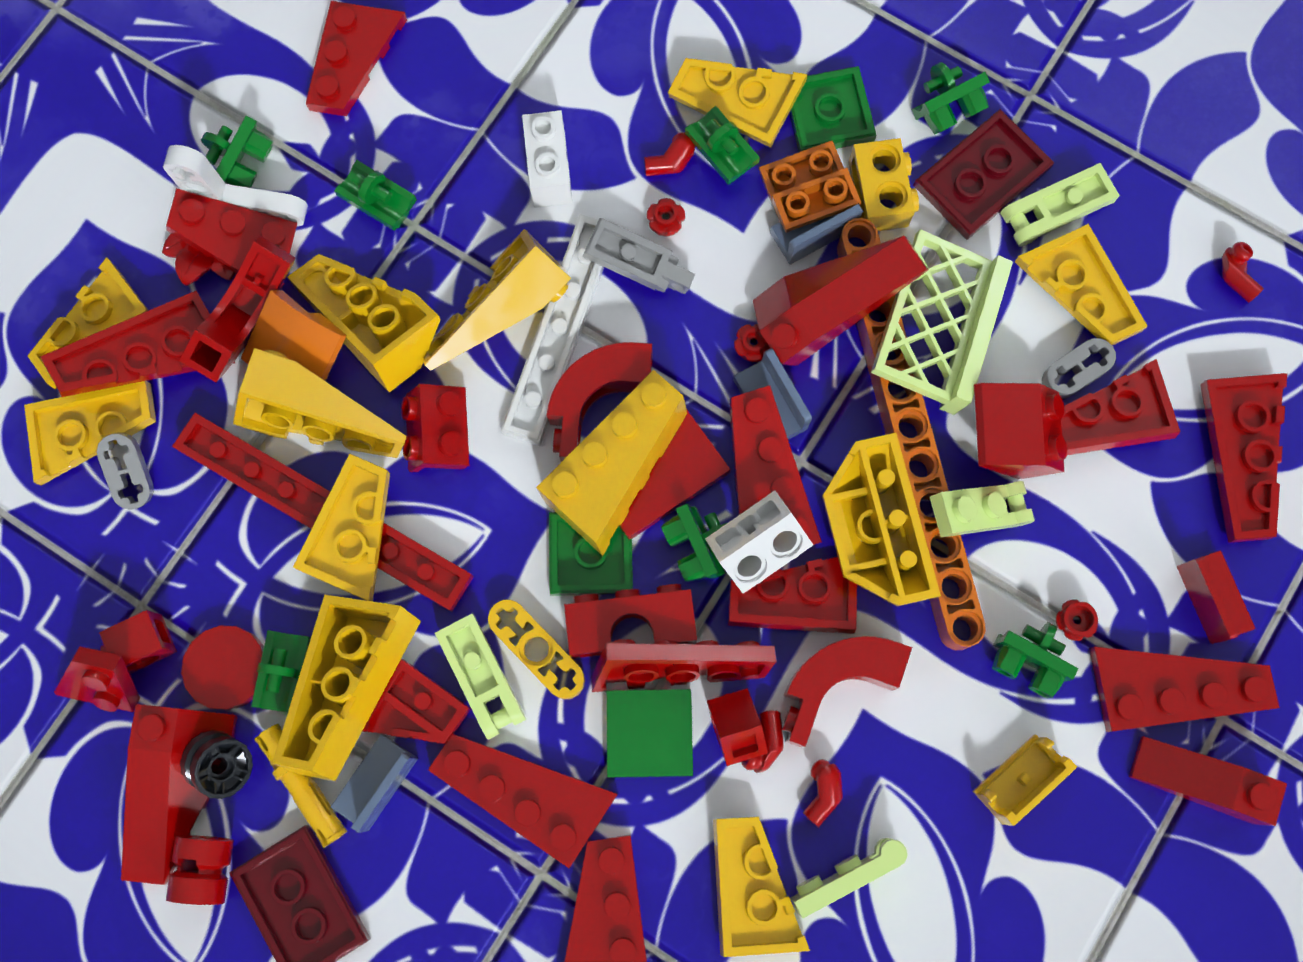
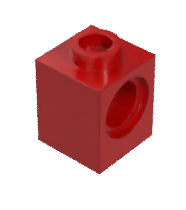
M145 610L99 632L104 644L100 647V651L122 655L129 674L177 652L163 616L149 610Z
M748 688L707 700L713 728L726 766L768 754L762 724Z

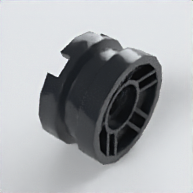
M210 730L200 733L189 742L183 751L180 766L181 774L188 784L209 798L223 799L234 795L243 788L250 778L253 763L252 755L246 745L223 731ZM217 758L221 760L219 766L213 765L211 767L214 760Z

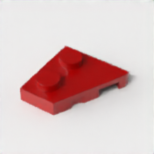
M79 646L54 691L55 695L93 703L99 709L108 712H115L117 709L133 712L140 699L122 655Z
M401 659L368 719L363 732L446 744L450 736L455 733L470 712L471 707L409 662Z

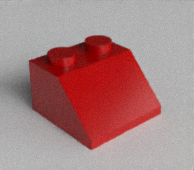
M1040 383L974 384L978 465L980 467L1016 479L1065 472L1064 459L1067 457V444L1062 436L1061 419L1064 417L1065 408L1058 391Z

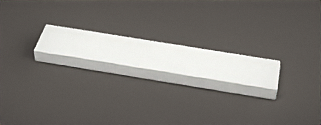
M582 214L578 217L561 264L571 277L567 282L568 289L559 300L554 303L550 301L546 305L501 428V433L538 446L541 445L549 423L547 409L551 394L559 379L569 367L604 269L603 266L582 257L598 219Z

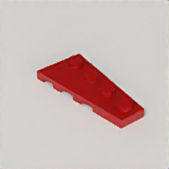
M196 290L40 356L61 397L195 371L194 369L179 360L195 329L210 313Z
M1287 373L1205 380L1200 386L1228 543L1268 540L1277 537L1280 484L1277 483L1278 464L1282 462L1283 446H1279L1280 426L1284 423L1285 406H1282L1283 389L1287 387Z
M456 734L450 736L428 769L432 774L567 868L572 866L618 795L612 791Z

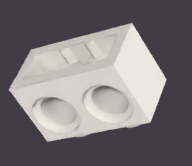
M562 110L522 115L529 186L534 208L572 204Z
M773 491L705 538L719 563L742 593L759 584L772 573L813 546V543L776 491Z

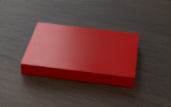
M688 410L686 417L664 454L658 458L652 468L647 483L642 490H639L630 505L629 513L621 526L619 525L628 539H633L675 511L676 508L684 505L730 474L731 469Z

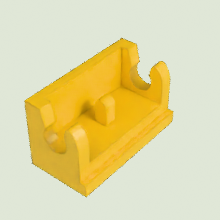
M1034 734L973 790L975 795L1002 825L1015 826L1077 768L1070 758L1060 756L1052 748L1054 742L1049 738H1039Z

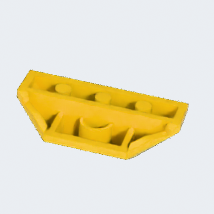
M897 433L856 441L822 495L843 577L896 606L940 597L941 594Z

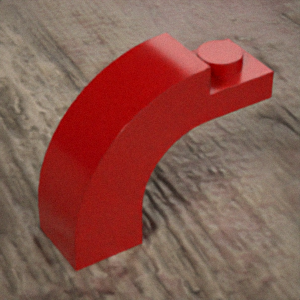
M259 236L253 242L223 298L212 313L195 329L179 361L217 383L247 345L270 291L282 289L285 284L283 281L296 258L262 236Z
M623 342L600 347L582 356L561 376L551 394L547 409L549 424L562 426V429L555 428L553 437V453H559L561 462L580 444L584 417L597 400L612 393H631L651 373L653 359L652 344Z
M862 636L840 640L818 651L796 671L783 696L799 701L797 708L790 706L782 726V730L788 732L785 742L801 748L806 747L820 703L828 690L838 682L863 680L891 691L899 689L913 647L886 638Z

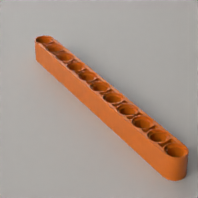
M854 218L844 225L837 245L838 258L881 244L878 231L870 220ZM860 238L865 242L866 246L855 247L848 239ZM894 295L875 309L885 315L886 321L876 322L869 315H866L856 325L885 434L897 433L941 594L940 597L929 599L938 634L942 643L948 648L964 650L978 644L983 639L986 631L985 621L961 535L941 538L935 517L926 516L920 509L921 500H930L932 495L949 491L923 395L901 386L904 388L907 397L903 399L895 398L890 394L888 386L895 385L896 383L871 373L895 299ZM900 317L898 323L906 337L902 318ZM895 337L893 338L892 344L897 342ZM900 348L893 350L896 354V359L886 360L885 365L899 371L910 368ZM902 422L912 424L917 431V436L914 438L904 436L900 432L898 424ZM909 462H922L927 469V476H915L909 468ZM932 539H940L947 544L949 549L947 558H940L932 552ZM943 579H951L957 583L960 591L957 599H951L943 593ZM956 619H961L969 625L971 634L967 641H963L955 636L953 623Z

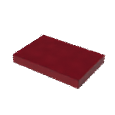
M999 109L917 178L913 186L968 240L1000 213L1003 208L1008 206L1049 171L1054 162Z
M309 825L303 826L229 872L276 962H336L371 940Z

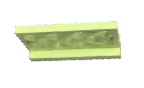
M920 229L915 234L912 246L925 265L926 263L921 255L923 245L935 250L942 262L939 265L928 268L929 270L916 279L923 280L931 298L917 303L910 289L911 283L896 294L871 373L941 403L940 410L955 415L972 402L974 384H977L1013 261L999 255L991 261ZM964 263L978 269L975 280L964 284L955 265ZM942 270H946L955 287L944 293L940 292L932 277V274ZM958 294L966 310L963 316L954 319L945 299ZM935 303L944 323L930 328L921 309ZM911 313L920 333L906 338L898 322L901 316ZM948 329L955 346L952 351L943 354L933 334ZM895 337L897 342L892 344L893 338ZM924 338L933 359L919 364L909 344ZM900 348L910 368L899 371L885 365L890 351ZM937 364L944 377L942 389L929 384L922 369Z

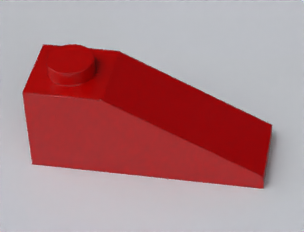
M1144 736L1140 738L1129 777L1248 823L1276 826L1287 787L1285 782L1248 768Z

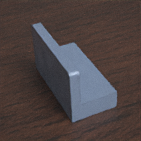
M857 204L844 212L787 233L781 222L771 227L770 234L789 265L839 239L844 225L854 218H861L863 210Z
M772 348L764 352L762 361L734 375L733 381L741 394L768 385L771 386L788 440L808 429L812 416Z
M381 734L333 802L331 808L353 823L351 828L357 833L369 831L418 758L386 735Z

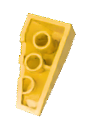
M524 229L492 264L490 269L494 272L490 281L487 284H482L480 287L475 286L468 295L469 299L465 304L467 310L464 314H454L432 340L428 353L423 360L424 365L430 371L543 309L550 301L552 303L556 302L564 295L568 289L567 282L571 277L528 231Z
M320 254L313 257L287 277L317 313H321L347 335L344 344L389 393L421 369L441 319L416 293L407 289L400 291L387 285L385 280L377 277L370 279L356 273L353 267Z
M254 348L239 390L233 425L287 439L289 432L303 434L309 437L310 443L318 445L338 440L342 441L344 447L349 450L398 458L405 443L406 435L296 361L287 359L285 355L274 350L262 351Z

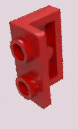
M418 384L406 394L401 405V415L403 420H406L407 426L403 456L405 460H408L409 472H419L423 468L465 469L470 466L466 387Z

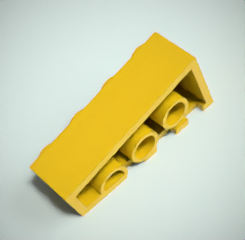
M653 370L536 487L544 502L602 556L610 545V539L617 527L622 525L629 513V507L639 490L643 489L650 478L649 474L658 458L662 457L686 417L687 409L684 396Z
M324 594L272 764L296 774L336 781L421 621L399 605Z

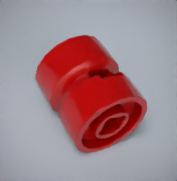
M175 836L171 861L177 865V870L169 874L166 901L192 905L224 904L228 877L222 871L223 868L231 863L234 840L213 836Z

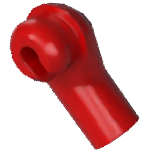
M678 133L673 137L672 143L664 155L644 157L646 176L676 174L683 171L694 155L695 145L685 133Z
M1237 242L1232 248H1227L1222 256V278L1234 291L1250 303L1264 288L1247 274V261L1253 256L1252 248L1245 242Z
M771 710L760 713V722L768 754L742 761L741 764L746 770H754L756 773L768 770L783 751L781 712Z
M825 759L816 761L811 767L810 775L817 781L818 795L803 811V814L818 828L843 798L841 772L837 765L830 764Z

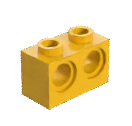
M901 138L854 144L849 159V167L852 181L861 200L860 207L863 210L861 218L870 220L875 225L877 231L908 227L914 213L918 212L919 198L916 188L910 187L908 176L911 175L912 171L909 152H903ZM874 164H884L890 171H879L874 167ZM880 200H891L897 207L887 208L882 205Z

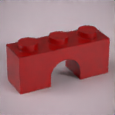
M668 584L656 587L657 593L640 595V589H626L616 591L615 598L599 600L598 594L574 596V603L564 604L570 657L575 659L600 656L605 644L612 642V635L616 626L630 618L640 619L650 626L654 636V643L659 640H674L678 644H696L697 633L691 589L682 590L681 584Z

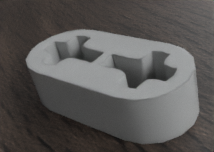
M1101 338L1090 339L1055 361L1044 372L1042 385L1058 391L1062 399L1069 398L1103 376L1114 365L1116 352L1108 341ZM1099 352L1102 355L1103 359L1099 363L1095 362L1087 368L1082 364L1090 354L1094 355ZM1070 370L1075 373L1067 385L1064 383L1058 386L1054 381L1058 374L1061 376Z
M114 433L104 437L98 444L97 457L112 498L117 505L124 509L132 510L142 507L151 500L154 487L139 444L135 438L126 433ZM114 440H117L119 446L127 445L129 448V453L123 455L126 469L122 468L118 457L110 458L108 450L114 448ZM125 473H129L131 482L134 485L141 484L143 487V492L137 495L138 501H134L132 496L125 497L122 489L128 487Z

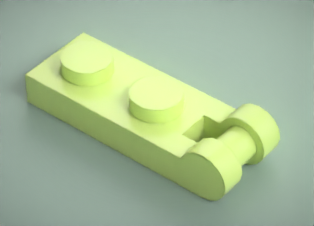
M1098 163L1009 204L1000 211V214L1005 223H1011L1016 232L1013 237L1018 246L1022 247L1044 234L1114 203L1120 195L1102 164ZM1033 211L1038 221L1030 224L1025 214Z
M1024 481L1005 485L944 491L930 496L941 538L1013 528L1035 521L1032 509H1027L1023 495L1027 494ZM1005 500H1007L1011 513H1008L1007 511V505Z
M473 613L435 632L468 703L488 740L500 734L499 729L512 722L514 725H517L526 720L525 714ZM500 697L504 708L490 714L485 703Z
M891 838L880 839L875 845L873 854L862 860L859 859L858 855H854L834 866L837 873L823 881L817 875L796 886L798 894L790 899L798 914L805 918L900 867L907 859L906 847L898 840Z

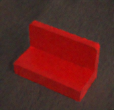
M1221 550L1176 566L1210 644L1231 640L1240 634L1256 629Z

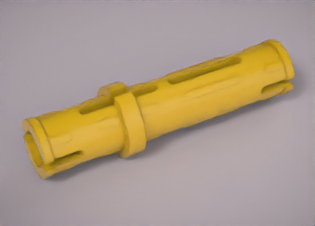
M275 724L260 733L254 740L270 761L274 769L272 775L276 781H282L308 824L316 833L322 847L325 848L348 831L340 819H338L312 777L296 774L272 764L282 733L281 726Z

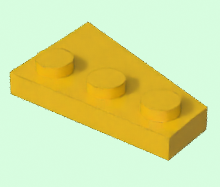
M685 58L668 91V95L670 98L704 115L717 106L724 116L737 126L738 132L771 148L807 80V74L796 72L785 74L772 72V69L757 68L755 70L733 67L732 64Z
M1089 224L1018 256L1015 260V263L1096 338L1104 339L1111 345H1115L1142 332L1148 327Z
M107 257L98 267L102 272L91 286L87 287L84 285L75 297L79 301L67 316L57 318L27 355L44 381L53 389L57 388L40 356L149 311L121 272Z
M142 381L25 404L33 481L42 486L96 456L99 442L110 434L126 433L132 436L155 423L156 416L151 384L148 381Z
M349 454L293 568L363 600L373 602L390 480L388 470Z
M759 817L713 819L720 955L723 957L810 951L806 938L802 935L795 918V910L791 899L787 896L777 871L778 866Z

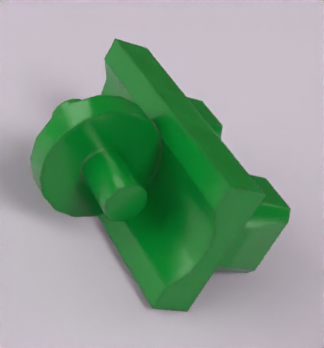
M943 62L933 65L930 71L931 80L925 82L923 87L928 94L937 90L940 95L911 110L916 120L921 117L925 118L934 135L957 124V121L949 103L958 100L965 118L989 107L982 86L990 83L986 71L956 86L955 80L963 76L959 66L949 69Z
M715 106L699 121L687 126L685 134L729 185L758 164L760 157L738 132L737 126L730 122L719 108Z
M245 116L231 144L228 140L233 131L226 126H222L217 135L205 132L201 142L209 149L205 157L212 165L216 164L219 156H223L216 171L226 184L251 188L257 177V172L240 164L246 153L264 163L272 150L273 140L256 129L257 121L248 116Z
M358 160L353 164L347 178L334 190L338 197L393 231L400 228L409 215L410 209L417 201L414 194Z
M685 504L676 508L678 515L663 524L661 528L670 546L674 547L690 540L695 553L677 561L684 580L693 581L705 577L716 579L726 574L725 569L719 563L705 538L727 523L721 525L716 513H710L704 516L709 531H707L696 506L690 507L689 504Z
M1047 622L1040 631L1028 624L1025 626L1021 635L1034 643L1008 630L1004 635L998 634L993 646L999 649L996 653L992 669L1006 677L1015 679L1023 664H1028L1037 669L1028 688L1046 699L1053 698L1063 682L1073 680L1079 668L1047 651L1048 649L1060 656L1066 647L1065 644L1054 639L1057 626L1050 622Z
M267 631L261 663H258L257 667L258 677L251 707L288 713L311 637Z

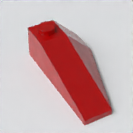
M901 236L784 276L753 300L759 331L770 349L774 350L782 365L798 366L929 269L908 238Z
M136 704L127 755L122 881L159 885L167 884L169 874L176 867V864L171 861L175 836L191 835L190 831L201 810L206 807L210 799L188 784L181 774L180 761L183 751L193 738L200 733L210 730L223 731L234 738L237 715ZM218 758L214 760L211 767L213 765L219 766L221 760Z

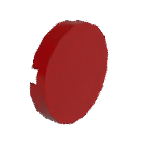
M220 625L205 630L190 643L183 656L181 675L185 689L196 702L210 709L230 710L247 705L253 700L258 677L257 667L258 663H261L264 645L254 634L237 626Z

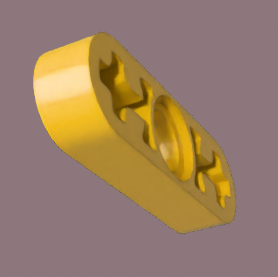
M502 600L491 608L488 615V623L491 630L553 695L560 699H572L582 692L585 685V675L582 669L519 603L513 600ZM503 610L508 613L516 610L518 614L514 619L524 631L529 623L534 627L533 630L521 636L516 646L513 645L511 640L517 638L518 635L508 626L502 629L498 627L502 622L498 615ZM533 638H542L549 646L547 656L538 662L529 660L525 654V646ZM557 653L563 659L556 662V664L566 673L571 670L576 672V675L573 677V682L576 686L572 690L566 687L558 690L555 685L559 679L550 669L547 671L546 676L540 673L541 669L553 662Z

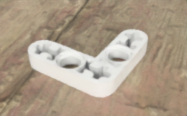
M171 145L168 147L163 168L181 190L297 222V226L304 224L308 204L301 198L285 193L226 184L201 152L182 145Z

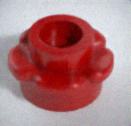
M660 199L657 204L650 205L647 210V219L650 220L649 227L660 236L674 235L682 228L681 223L685 220L683 207L676 205L673 199ZM663 214L670 216L668 219L662 218Z
M747 324L737 331V340L734 341V348L737 354L750 362L761 361L764 352L769 350L770 347L761 335L758 324L754 326ZM756 339L758 343L757 345H751L750 341Z
M1073 599L1063 603L1062 610L1056 614V624L1060 630L1064 631L1066 638L1072 641H1081L1083 637L1089 638L1096 632L1098 615L1089 603ZM1075 616L1080 618L1079 624L1073 622Z

